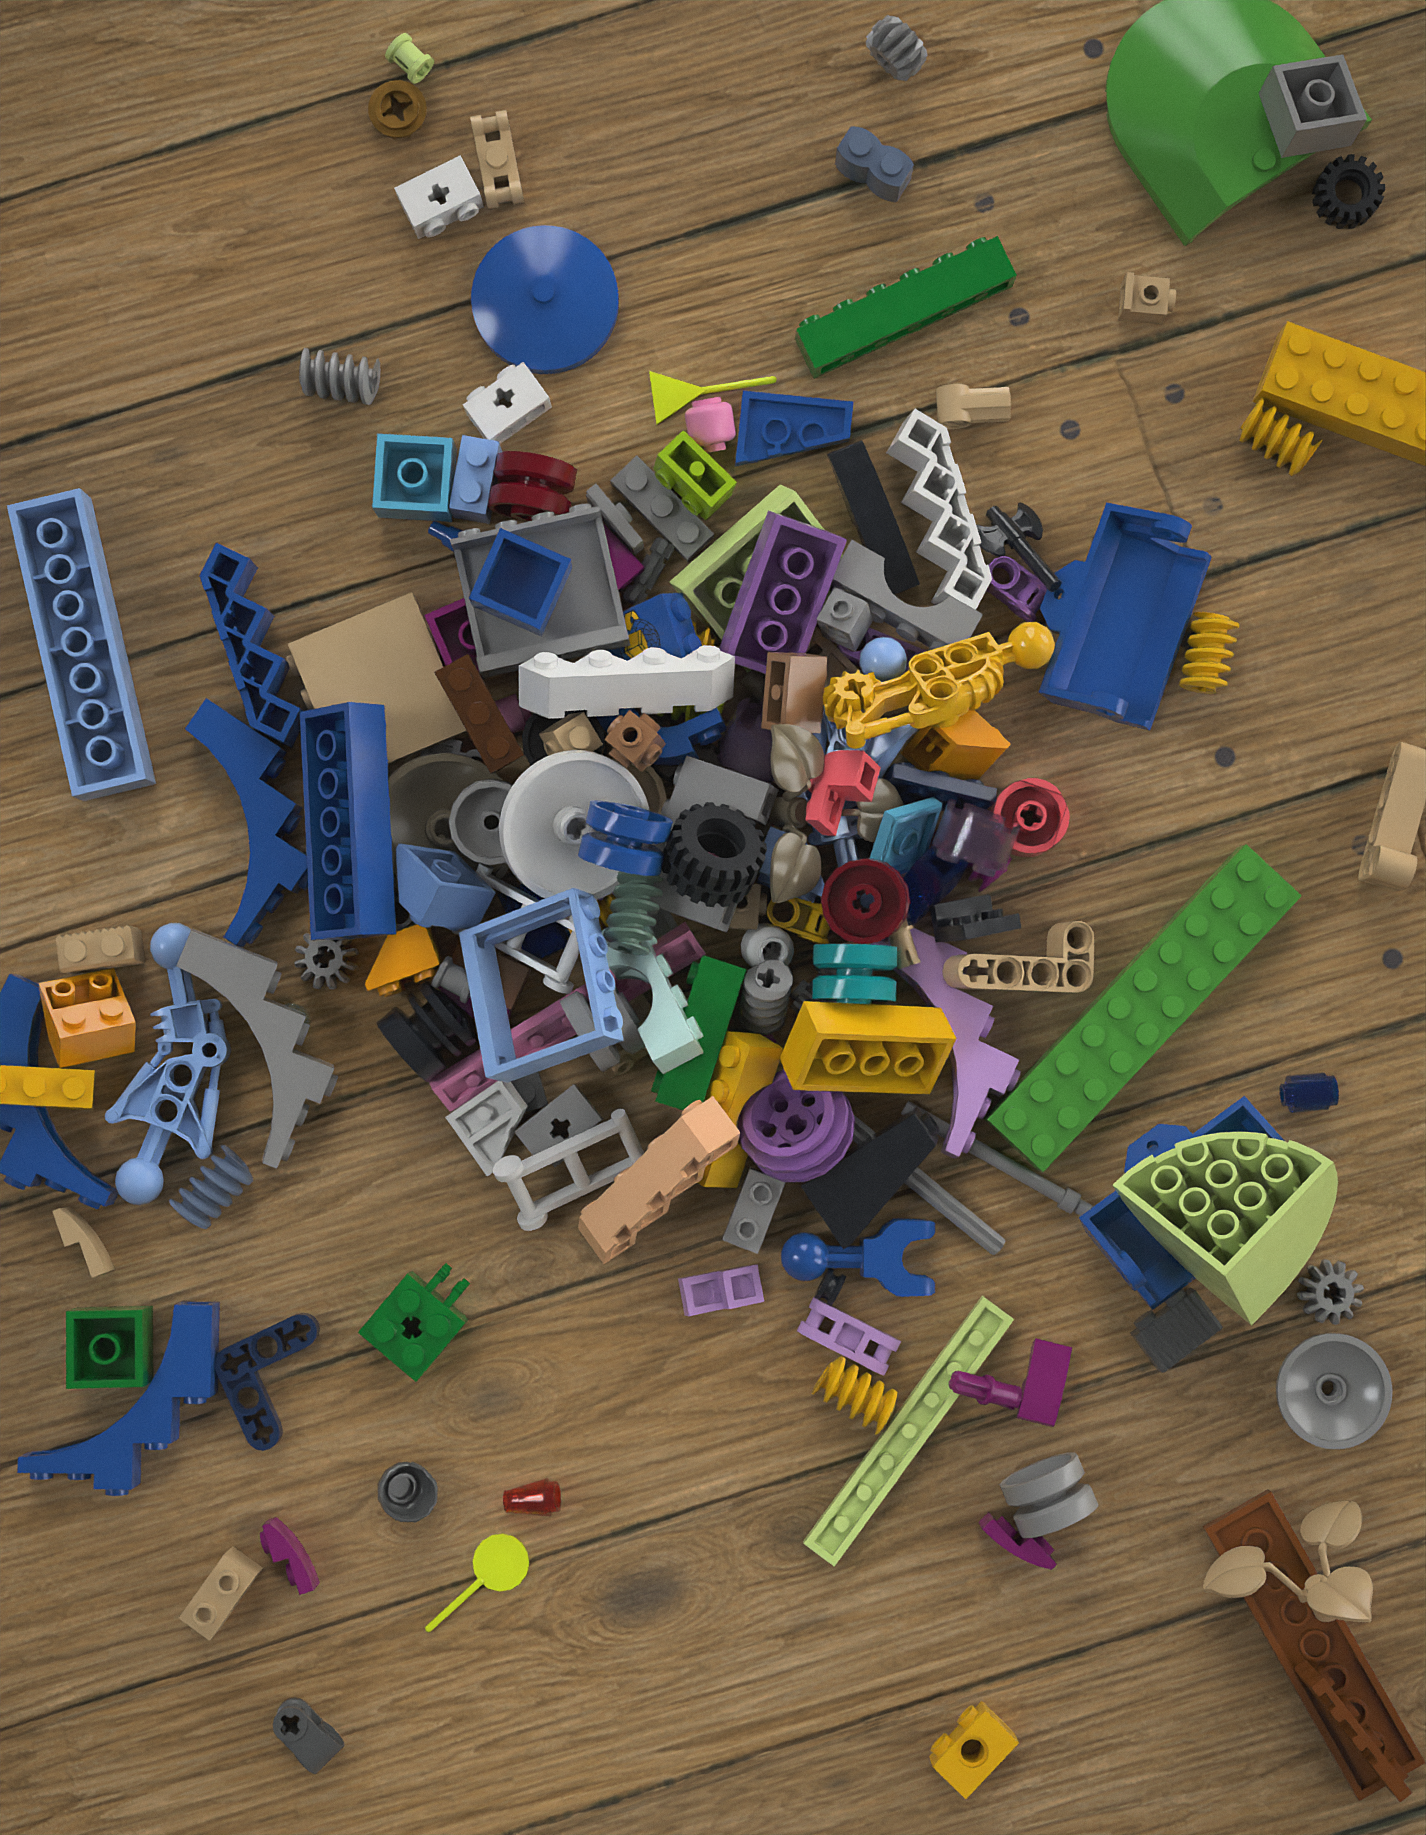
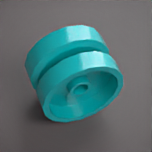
M870 944L813 945V965L818 969L837 971L836 975L818 976L812 980V999L851 1004L896 1001L897 982L889 977L873 976V971H890L897 967V947Z

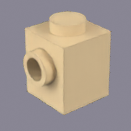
M584 712L569 714L539 733L548 756L570 750L593 752L603 745Z

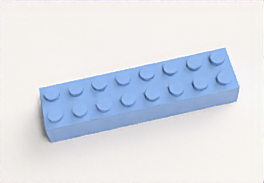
M78 488L7 505L72 796L82 801H87L156 784L92 499L82 489Z

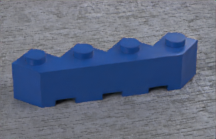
M216 543L199 577L207 594L220 639L227 653L228 663L237 689L240 692L249 725L259 733L292 748L301 730L300 712L303 710L276 697L290 667L284 658L260 647L275 616L267 608L244 598L258 567L250 558Z

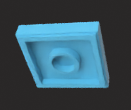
M931 797L884 811L870 858L887 862L901 874L922 868L943 803Z

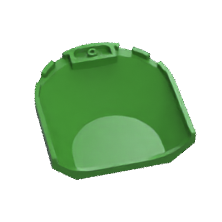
M1163 0L1146 11L1133 23L1120 41L1110 63L1105 92L1108 109L1106 116L1112 137L1123 158L1184 246L1190 244L1196 236L1232 207L1316 153L1281 158L1258 94L1273 66L1326 57L1300 22L1289 12L1270 0ZM1365 110L1367 120L1360 131L1366 129L1372 121Z

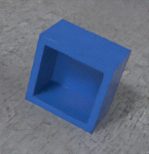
M500 528L469 596L470 603L475 608L542 637L572 570L571 559Z

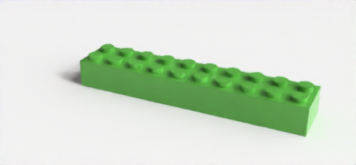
M1247 844L1236 848L1020 1078L1011 1092L1008 1091L983 1119L1036 1170L1044 1172L1302 895Z

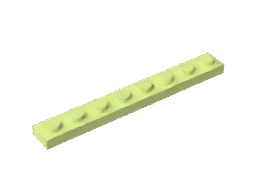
M981 1296L806 1536L803 1543L835 1567L960 1395L954 1393L949 1388L948 1384L952 1373L959 1370L974 1375L1014 1321L1011 1316L987 1298Z

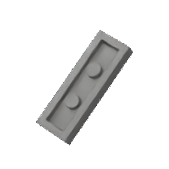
M635 456L610 480L611 485L665 540L675 547V550L687 562L714 538V533L697 516L685 508L682 501L672 490L665 488L657 480L655 473L638 456Z

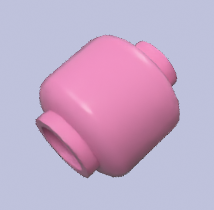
M721 396L693 401L692 408L685 412L688 435L699 446H703L704 451L707 453L725 450V442L732 440L736 436L732 407L727 402H721Z

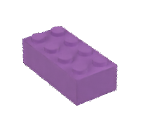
M768 510L719 647L720 651L735 656V664L765 674L768 652L806 653L817 624L816 619L822 610L847 539Z

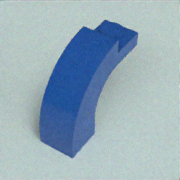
M620 708L619 715L596 717L607 733L608 727L618 716H625L629 710L638 717L640 715L637 708ZM715 708L676 726L661 727L657 733L666 745L662 748L661 755L653 764L679 765L684 763L686 756L699 759L694 745L698 743L700 745L713 743L721 737L720 733L728 730L718 709ZM636 733L629 742L635 741L638 736V733Z

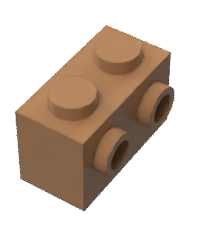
M767 653L761 728L771 730V726L774 724H790L804 728L810 733H821V723L824 714L823 693L827 678V657L807 653Z

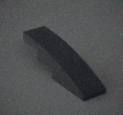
M858 441L827 454L851 522L857 529L862 546L885 558L884 576L891 592L895 595L920 585L893 511L863 441Z

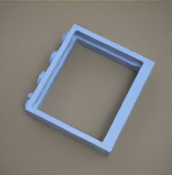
M571 888L459 932L486 1078L508 1083L624 1041L621 1030L623 1019L616 1006L614 996L615 980L609 971L606 957L608 946L606 939L602 935L598 918L600 916V907L593 894ZM572 915L595 1031L516 1059L495 944Z

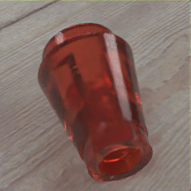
M545 1478L510 1490H504L503 1505L505 1512L550 1517L553 1512H559L561 1509L559 1483Z

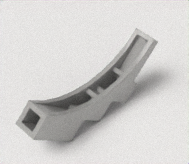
M192 928L176 966L203 979L225 996L248 1022L262 1047L271 1075L273 1093L271 1130L262 1162L277 1169L280 1160L288 1161L295 1140L290 1139V1135L294 1126H302L310 1105L304 1104L305 1099L320 1104L323 1095L331 1096L338 1076L332 1074L334 1071L333 1064L293 1049L295 1044L302 1046L310 1025L304 1023L306 1014L265 998L266 992L274 994L282 974L275 971L278 965L277 961Z

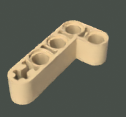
M1399 742L1396 745L1389 763L1359 868L1358 880L1393 891L1409 887L1417 867V856L1411 855L1426 802V749Z
M1082 921L1056 923L1048 932L1046 957L992 954L954 955L944 963L942 970L943 978L949 986L957 989L1045 993L1084 992L1093 981L1094 933L1091 927ZM1069 931H1071L1074 936V942L1072 946H1070L1067 941V935ZM1000 964L1005 972L1002 981L997 977V968ZM1034 966L1039 971V978L1036 983L1033 981L1031 974ZM963 968H978V975L969 976L963 974ZM1069 968L1073 973L1071 984L1066 979V973Z

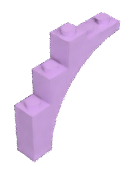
M913 928L910 929L921 962L901 969L895 967L893 970L914 988L927 1007H939L942 1009L957 1038L949 1053L952 1066L953 1103L950 1125L941 1149V1153L957 1158L961 1152L967 1154L973 1144L976 1133L972 1132L971 1129L976 1118H984L991 1103V1099L986 1097L987 1093L989 1092L999 1097L1006 1090L1011 1092L1015 1087L1021 1072L1015 1069L1019 1059L978 1040L980 1036L986 1038L995 1018L989 1016L993 1006L949 986L943 978L942 970L946 960L951 956L967 954V952L945 942L935 943V937ZM889 937L879 942L870 943V945L891 946ZM963 968V974H966L968 968Z

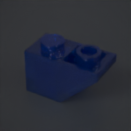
M942 839L925 852L903 877L909 887L911 901L906 919L908 926H914L930 911L931 905L938 904L957 886L969 864L965 858Z

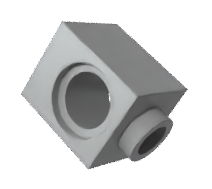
M834 587L816 620L822 637L852 651H856L873 618L868 602Z

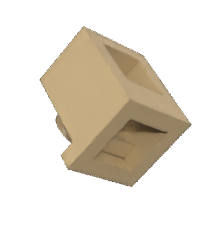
M1127 272L1121 283L1118 320L1162 324L1167 316V312H1173L1175 307L1176 289H1169L1170 278L1137 276L1134 273ZM1144 293L1156 294V299L1149 300L1144 296Z

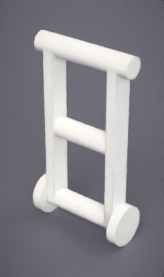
M479 863L476 873L490 887L522 903L521 908L540 901L491 874L494 869L492 866ZM572 915L556 921L572 930L557 968L521 949L527 932L495 944L497 949L545 974L543 983L547 987L565 994L572 992L574 985L568 979L580 953ZM459 929L458 931L452 932L459 935V932L464 931L466 929Z
M624 1109L613 1111L611 1114L612 1119L522 1161L516 1155H509L501 1158L494 1164L492 1171L495 1178L500 1182L507 1183L521 1210L517 1216L521 1229L525 1231L538 1229L547 1221V1212L613 1182L620 1172L631 1167L644 1154ZM619 1133L629 1157L588 1176L577 1151ZM563 1158L575 1183L533 1202L522 1177Z

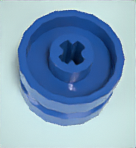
M599 800L590 801L586 823L599 832H589L582 835L578 857L595 865L625 873L643 876L660 875L665 855L658 847L652 844H661L669 840L673 823L672 819L633 805Z

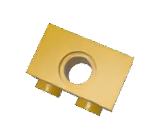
M982 1701L976 1707L971 1705L966 1708L957 1720L959 1725L949 1736L946 1733L942 1734L930 1749L932 1754L929 1758L932 1767L965 1799L975 1791L1019 1744L1015 1733ZM971 1739L979 1741L981 1746L976 1753L968 1755L961 1751L962 1745L966 1741Z

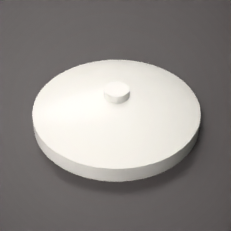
M585 750L558 752L534 763L521 774L511 787L504 801L500 816L499 837L501 849L513 874L521 883L537 895L546 899L571 888H576L593 894L594 898L598 900L613 893L615 886L619 885L617 881L619 871L595 865L578 857L582 835L589 832H599L586 823L590 801H609L649 810L646 796L638 781L625 767L604 755Z

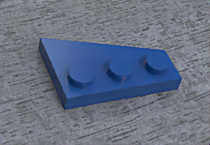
M743 390L735 467L849 442L853 402Z

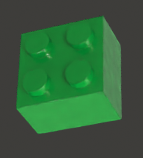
M153 1306L77 1307L66 1311V1389L144 1387L151 1383L153 1379Z

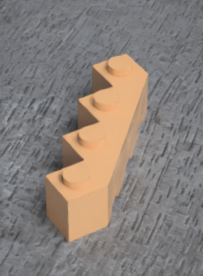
M713 1096L703 1103L701 1100H697L687 1106L682 1111L683 1116L664 1134L655 1138L648 1145V1150L631 1167L620 1172L614 1178V1183L597 1200L589 1203L582 1209L578 1229L603 1264L634 1245L637 1232L666 1214L669 1210L671 1199L702 1180L707 1165L737 1146L740 1131Z

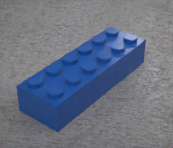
M346 702L300 712L311 940H348L396 934L385 705Z

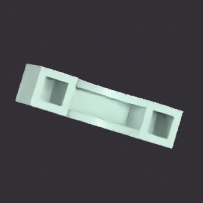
M644 926L643 930L653 935L652 940L640 942L641 945L650 950L648 955L625 954L608 946L606 957L609 969L618 980L638 979L651 985L653 992L652 1007L648 1017L638 1028V1032L652 1061L664 1074L704 1053L698 1041L704 1036L695 1018L692 1016L687 1019L683 1007L688 1005L687 1000L678 984L674 987L671 986L667 977L673 974L671 967L663 953L658 956L656 955L652 946L658 943L651 927ZM607 927V928L601 930L602 935H603L604 931H605L606 929L610 928V927Z

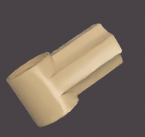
M948 384L936 389L938 423L947 429L965 428L970 426L971 423L1007 422L1011 418V394L1009 387L969 389V386L964 384Z

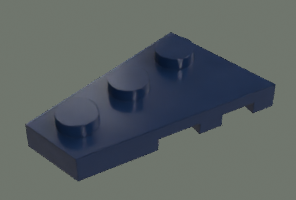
M905 762L892 764L881 778L894 785L904 805L934 797L943 803L941 811L963 812L972 809L974 814H981L991 807L997 799V788L985 786L982 781L952 778L946 772H928L916 769L913 764Z

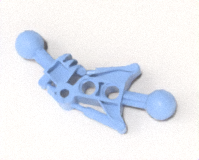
M880 637L865 645L860 653L859 664L864 675L874 672L876 679L885 682L903 675L907 666V656L898 641L889 637ZM823 705L824 714L821 723V733L812 734L819 740L824 755L827 736L830 744L826 754L838 750L865 751L881 767L878 778H882L907 739L918 729L911 727L909 724L892 729L889 733L867 739L863 747L853 749L846 743V727L837 729L834 722L828 721L825 714V706ZM807 790L797 797L804 798L808 802L811 799L812 793ZM845 801L843 809H858L857 802ZM841 816L836 836L822 835L812 826L813 833L808 837L809 843L814 846L834 845L838 867L848 861L860 860L856 840L861 839L857 832L858 816ZM865 893L861 896L860 902L863 907L870 908L869 905L875 902L873 895H866Z
M168 923L161 926L153 934L150 941V952L154 961L160 967L167 969L174 1005L166 1006L150 1014L151 1016L161 1017V1023L153 1026V1029H163L164 1036L155 1040L158 1042V1052L150 1063L145 1062L115 1104L105 1113V1120L111 1124L127 1119L150 1123L138 1156L123 1163L117 1171L115 1179L116 1189L121 1198L134 1205L148 1204L161 1193L164 1178L162 1170L158 1165L172 1132L188 1141L198 1158L206 1159L212 1155V1141L220 1090H217L220 1067L228 1060L231 1053L230 1043L226 1039L223 1020H220L218 1013L222 1008L221 1001L218 999L196 1001L191 973L176 966L191 931L188 926L181 923ZM173 1042H194L193 1054L170 1058L157 1068L163 1058L172 1053ZM211 1043L217 1048V1052L213 1057L207 1054V1047ZM180 1065H186L192 1072V1079L186 1086H180L174 1080V1071ZM207 1067H212L209 1088H205L200 1117L194 1098ZM165 1100H171L177 1106V1116L172 1121H166L160 1115V1105Z

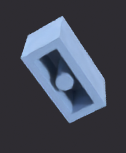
M462 435L449 503V510L453 518L490 524L492 511L488 508L491 487L498 482V479L494 476L497 455L503 452L499 441Z

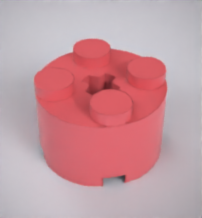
M1027 778L1010 784L997 796L996 802L990 809L989 827L993 835L992 838L997 844H1001L1003 850L1018 857H1034L1047 852L1063 838L1069 825L1070 813L1061 792L1056 786L1042 779ZM1028 810L1033 811L1032 818L1037 820V822L1032 823L1030 826H1026L1024 824L1025 819L1020 817V814H1024Z

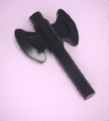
M1021 502L1018 503L1016 515L1011 518L1005 512H1002L998 506L991 507L986 512V516L991 521L992 526L986 527L976 524L981 539L980 547L986 552L1000 557L1005 556L1004 546L1008 544L1011 549L1018 553L1050 592L1056 591L1062 582L1026 540V536L1035 540L1042 538L1043 528L1038 515L1029 506Z

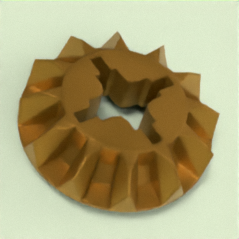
M393 80L380 85L373 92L368 104V114L371 123L380 135L384 134L396 140L401 137L410 138L412 133L422 129L423 122L427 116V106L422 92L415 85L407 81ZM391 99H395L401 108L408 107L403 111V122L396 115H388L393 112Z

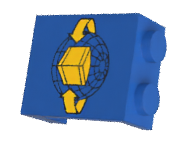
M661 593L623 611L630 646L608 651L613 656L628 661L642 653L645 649L652 647L661 648L666 653L682 659L701 647L702 643L696 635L691 620V609L683 593Z

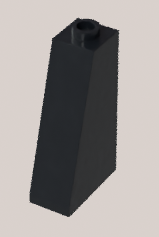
M918 1106L847 1151L843 1159L826 1174L803 1182L801 1185L843 1250L853 1243L936 1146L939 1138L936 1133L940 1131L933 1117L928 1112L922 1114Z

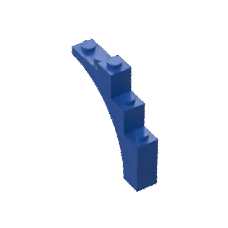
M206 698L185 730L204 744L224 767L240 797L247 821L250 848L247 883L238 912L224 935V938L234 945L244 947L246 943L252 944L259 936L263 928L259 923L266 913H273L278 908L284 898V894L281 893L284 887L298 894L301 888L303 890L308 889L307 855L282 839L285 833L290 835L300 823L302 816L299 815L302 807L266 784L270 777L275 779L282 771L286 760L283 758L287 752Z
M9 974L0 992V1065L38 1067V1044L44 1017L39 984L17 974ZM0 1105V1129L7 1132H12L13 1128L16 1129L0 1160V1173L6 1176L4 1179L6 1183L25 1190L26 1186H39L45 1177V1185L63 1193L69 1189L79 1194L78 1200L89 1207L99 1209L101 1205L109 1206L114 1204L119 1194L117 1189L95 1176L72 1154L57 1133L46 1107Z
M182 1301L175 1304L171 1335L162 1363L147 1390L128 1413L106 1431L87 1441L60 1449L31 1451L18 1457L17 1473H30V1479L34 1480L53 1478V1473H66L69 1480L91 1479V1474H94L93 1489H105V1495L108 1496L128 1495L129 1490H132L141 1483L142 1443H144V1449L163 1450L168 1448V1444L179 1439L180 1397H183V1403L203 1404L207 1403V1398L218 1393L215 1358L219 1353L220 1302Z

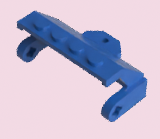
M1106 503L1086 561L1074 560L1056 571L1054 574L1060 579L1062 584L1054 592H1050L1047 589L1040 610L1049 629L1059 636L1039 689L1041 695L1053 704L1094 713L1116 723L1151 730L1212 558L1208 552L1181 547L1173 543L1187 542L1192 529V525L1189 522L1170 514Z
M1243 1096L1193 1134L1186 1126L1157 1124L1128 1146L1124 1172L1126 1173L1151 1155L1155 1158L1166 1151L1174 1149V1144L1202 1135L1221 1132H1254L1267 1134L1268 1138L1285 1140L1251 1102ZM1116 1190L1079 1217L1088 1236L1131 1289L1139 1293L1151 1310L1157 1308L1180 1289L1196 1279L1140 1223Z

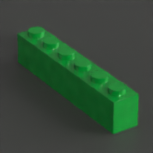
M996 236L989 240L986 237L976 239L966 246L965 251L955 256L952 252L946 253L935 259L932 263L933 266L922 271L919 268L909 270L900 276V281L888 287L885 283L879 284L867 291L866 297L853 302L852 299H847L834 306L833 312L821 318L816 314L800 322V327L796 329L795 341L813 379L1013 287L1017 274L999 237Z

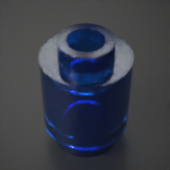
M1324 1072L1286 1076L1285 1083L1280 1084L1279 1087L1282 1106H1288L1291 1113L1328 1110L1330 1106L1337 1105L1339 1101V1090L1335 1076H1326Z

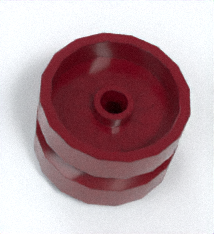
M521 451L500 452L497 455L494 476L502 483L491 487L488 508L499 515L522 522L532 521V516L543 512H554L555 516L569 513L571 502L564 494L573 492L577 469L567 462L546 455Z
M872 858L848 861L835 869L825 882L821 897L823 916L831 930L844 940L858 944L879 942L897 932L907 919L911 904L909 887L901 873L887 862ZM865 893L866 895L871 894L874 897L875 902L869 905L870 908L863 907L860 902L861 896Z

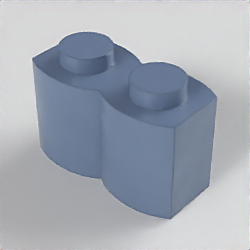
M855 126L849 128L837 147L835 165L845 177L855 182L866 183L875 195L891 202L899 200L911 181L914 167L912 160L904 152L895 147L882 145L874 134L866 129Z

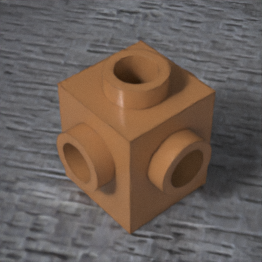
M629 710L625 716H618L608 727V736L605 740L612 747L609 755L623 767L627 768L631 764L642 773L647 766H651L659 758L663 750L662 748L666 745L657 733L661 727L647 714L643 713L638 717ZM638 733L636 740L633 742H629L634 737V735Z

